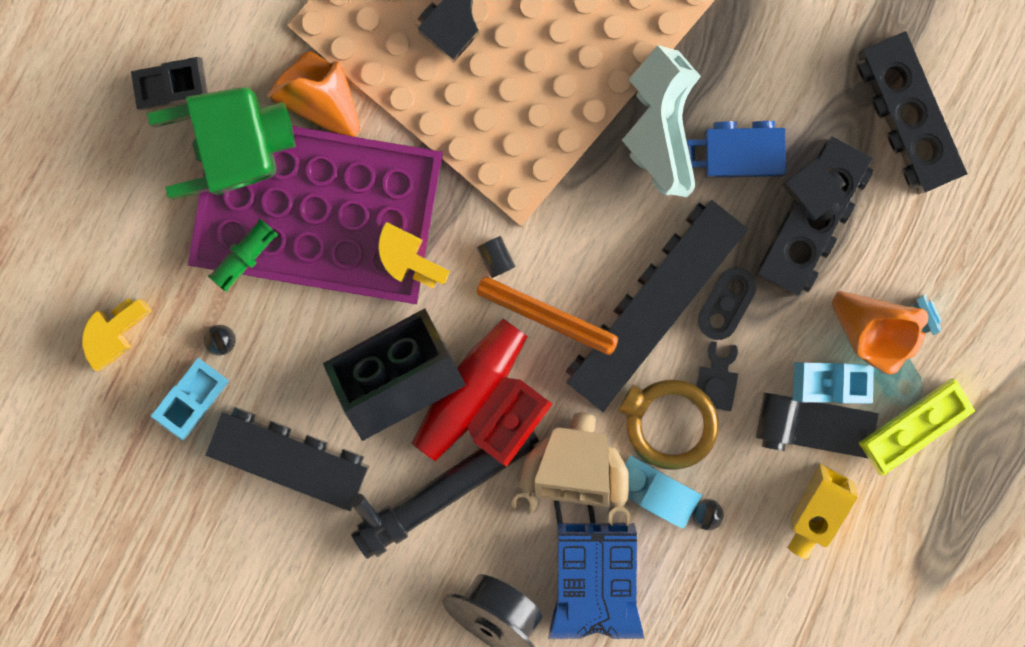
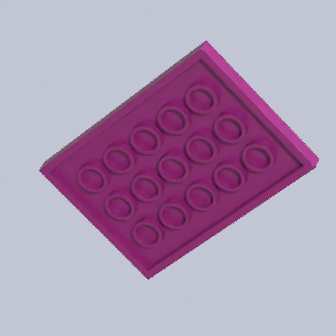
M292 126L296 147L273 153L276 165V172L273 177L220 195L212 194L210 191L199 194L187 266L215 270L231 252L229 247L233 243L237 245L260 218L278 236L255 259L257 264L253 268L248 267L242 275L417 305L421 283L412 279L415 271L409 269L403 282L395 279L385 269L381 261L379 238L387 222L422 239L423 241L417 255L425 258L443 152Z

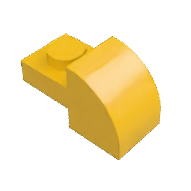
M386 222L379 238V255L385 269L400 282H403L408 270L411 269L415 271L412 279L430 288H434L436 282L445 285L451 271L417 255L423 240Z
M130 298L126 299L111 311L115 316L111 320L104 311H96L88 320L83 332L82 345L85 357L95 372L104 370L132 348L123 334L152 312L143 299H137L134 302Z

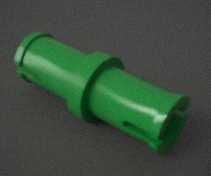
M259 218L257 223L237 245L233 243L229 247L231 252L208 277L227 293L248 267L253 268L257 264L255 259L278 234Z

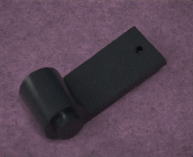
M764 392L755 438L763 440L762 447L785 451V445L790 444L868 458L859 442L876 431L879 413L821 402L793 401V397Z

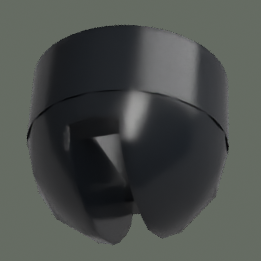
M215 325L205 333L204 344L210 353L217 356L226 355L234 349L236 336L230 327ZM217 330L226 347L222 350H219L212 335Z
M712 499L700 500L692 514L695 524L703 530L716 529L720 526L724 517L722 507ZM708 505L714 507L710 525L703 524Z

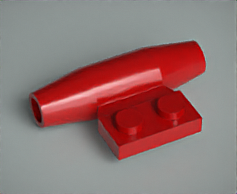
M502 319L467 353L457 367L466 386L430 405L411 444L432 460L437 461L469 430L476 445L507 467L553 405V403L522 380L507 378L528 336L505 319Z

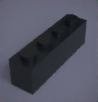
M234 407L232 412L226 410L221 413L205 456L347 511H352L353 507L350 504V500L354 495L359 494L369 469V465L362 463L364 456L347 449H342L341 454L326 449L328 442L311 435H306L305 440L290 435L292 428L274 421H270L268 426L254 421L256 414L238 407Z

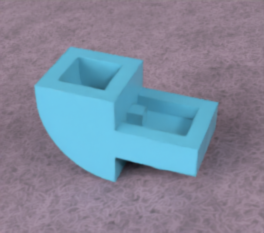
M197 358L176 386L174 385L153 412L151 418L178 439L184 441L204 418L205 413L228 385L229 380Z
M794 362L793 401L872 403L874 367L869 364Z
M630 455L625 463L629 474V499L653 514L684 529L703 495Z

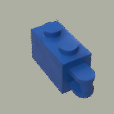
M775 121L752 122V128L738 129L737 122H714L713 129H707L704 132V139L686 140L692 168H705V178L782 177L786 175L785 128H775ZM695 147H705V161H695Z

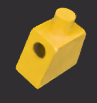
M819 463L791 517L792 530L796 533L787 548L792 553L801 558L808 559L816 543L825 548L830 545L858 498L853 480ZM817 516L823 517V518H822L821 520H819V521H813V520H811L813 517H817Z

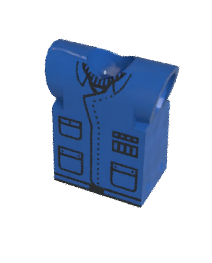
M557 523L558 597L551 619L548 639H581L595 633L606 635L612 639H645L636 605L637 531L634 523H629L628 526H626V523H613V526L610 523Z

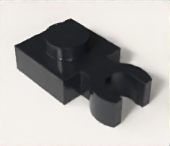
M711 341L707 349L708 357L712 362L711 368L699 366L696 386L706 393L716 409L732 411L738 373L728 372V367L736 360L738 348L735 345H731L729 355L726 358H719L716 355L717 342Z

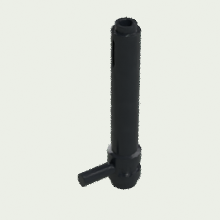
M534 432L530 434L508 466L533 450V445L539 442ZM480 448L392 507L387 505L376 512L363 494H356L351 498L350 504L363 521L357 525L358 529L351 533V536L366 559L373 555L379 557L387 551V546L393 542L399 544L408 538V532L507 467Z

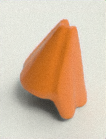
M307 51L301 54L292 66L283 71L270 87L267 99L276 104L284 102L287 110L336 134L356 137L360 131L353 98L343 66L339 61L330 63L316 53Z
M843 291L836 292L831 301L832 307L855 354L867 364L885 374H895L905 360L914 357L919 351L925 338V333L921 330L928 322V314L924 309L902 306Z

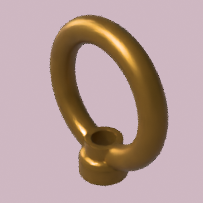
M662 380L647 386L643 390L633 384L618 410L627 416V433L635 451L645 461L662 469L679 470L697 464L710 453L718 437L719 419L713 402L700 388L686 381ZM678 395L692 401L701 412L703 418L702 436L699 442L685 453L676 455L662 453L653 448L644 437L642 418L651 402L661 396Z

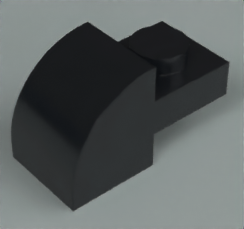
M201 57L161 63V66L131 71L137 110H147L174 104H187L186 97L208 93L203 59Z

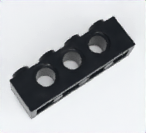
M902 32L858 53L860 60L856 62L858 72L864 83L869 81L876 95L871 97L874 109L880 119L885 117L891 130L887 133V138L894 153H901L906 167L902 168V172L911 190L916 188L919 195L967 175L966 168L907 32ZM893 69L901 74L903 82L900 89L894 90L886 85L884 75L887 70ZM903 105H911L916 109L918 119L914 125H907L901 120L900 109ZM919 140L929 142L933 148V155L929 161L919 159L915 153V146Z
M833 136L827 138L817 158L826 169L830 166L833 167L844 180L846 185H844L843 191L847 195L839 201L843 208L829 218L823 228L817 230L808 224L807 215L794 200L755 272V275L794 296H800L802 290L808 293L814 285L819 272L814 270L821 256L827 258L837 241V238L832 236L839 222L842 224L847 222L855 207L851 199L856 189L863 190L874 171L869 168L872 157ZM794 242H801L808 249V257L802 264L793 262L789 257V248Z

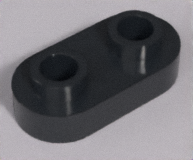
M739 267L725 270L717 279L698 315L699 329L707 338L723 340L731 336L736 330L756 292V282L749 271ZM734 279L739 280L742 284L741 292L736 295L732 294L728 288L730 281ZM715 313L721 314L724 318V323L720 328H714L710 324V318Z

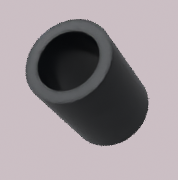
M501 236L477 247L491 278L497 277L516 267Z

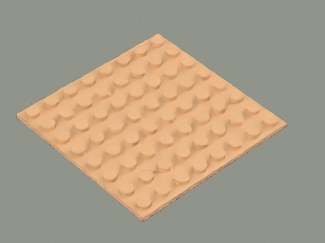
M309 0L287 27L328 62L339 61L343 66L345 76L427 147L431 150L442 151V159L517 224L522 226L638 91L629 79L655 47L660 45L674 49L715 0H473L472 15L479 30V36L454 64L419 34L417 29L422 24L417 20L421 13L432 2L438 6L442 0Z

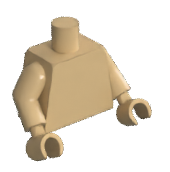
M583 412L575 413L571 429L554 428L550 438L542 439L526 456L519 483L522 491L512 500L514 510L518 509L521 497L527 498L530 502L528 514L537 508V498L608 508L610 500L613 502V506L608 511L610 525L613 526L612 515L619 510L626 513V526L629 525L631 513L625 505V502L629 500L628 470L618 450L608 446V436L603 433L594 432L595 416Z

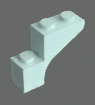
M657 45L629 79L638 90L636 94L638 99L649 108L622 141L630 149L631 159L638 166L646 169L653 177L652 184L658 191L666 196L672 194L688 197L695 188V179L683 127L682 113L687 95L701 76L679 51Z

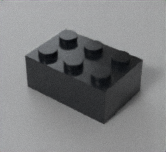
M426 308L323 363L341 407L362 441L466 386Z

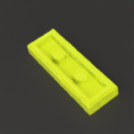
M950 378L860 441L859 444L878 475L884 476L975 412L957 380Z

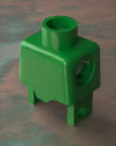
M248 87L186 97L187 104L147 113L149 125L154 128L189 119L192 120L196 136L192 145L196 160L203 164L205 177L166 186L167 197L172 200L207 191L220 195L269 179L276 172L273 153L296 147L285 103L281 102L261 107L258 96Z

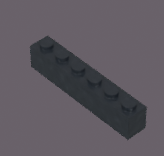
M713 200L709 201L706 206L700 202L685 219L690 226L684 234L679 236L675 232L661 250L666 254L657 267L651 263L637 281L642 286L634 297L627 293L615 307L613 312L618 315L610 327H607L605 324L600 326L601 329L618 337V343L613 353L607 355L592 348L585 358L578 354L565 372L570 376L566 383L602 412L605 411L747 232V227Z

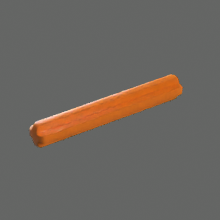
M483 277L478 285L477 294L604 354L611 355L617 346L618 337L492 278Z

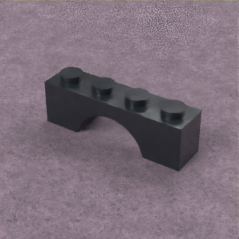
M442 0L438 6L432 2L417 19L422 23L417 28L419 34L453 64L479 36V30L472 15L473 0Z

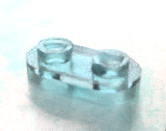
M910 358L905 360L895 374H885L874 368L873 376L888 401L898 406H910L920 399L923 393V381ZM902 380H907L911 386L910 391L902 395L898 391V384Z

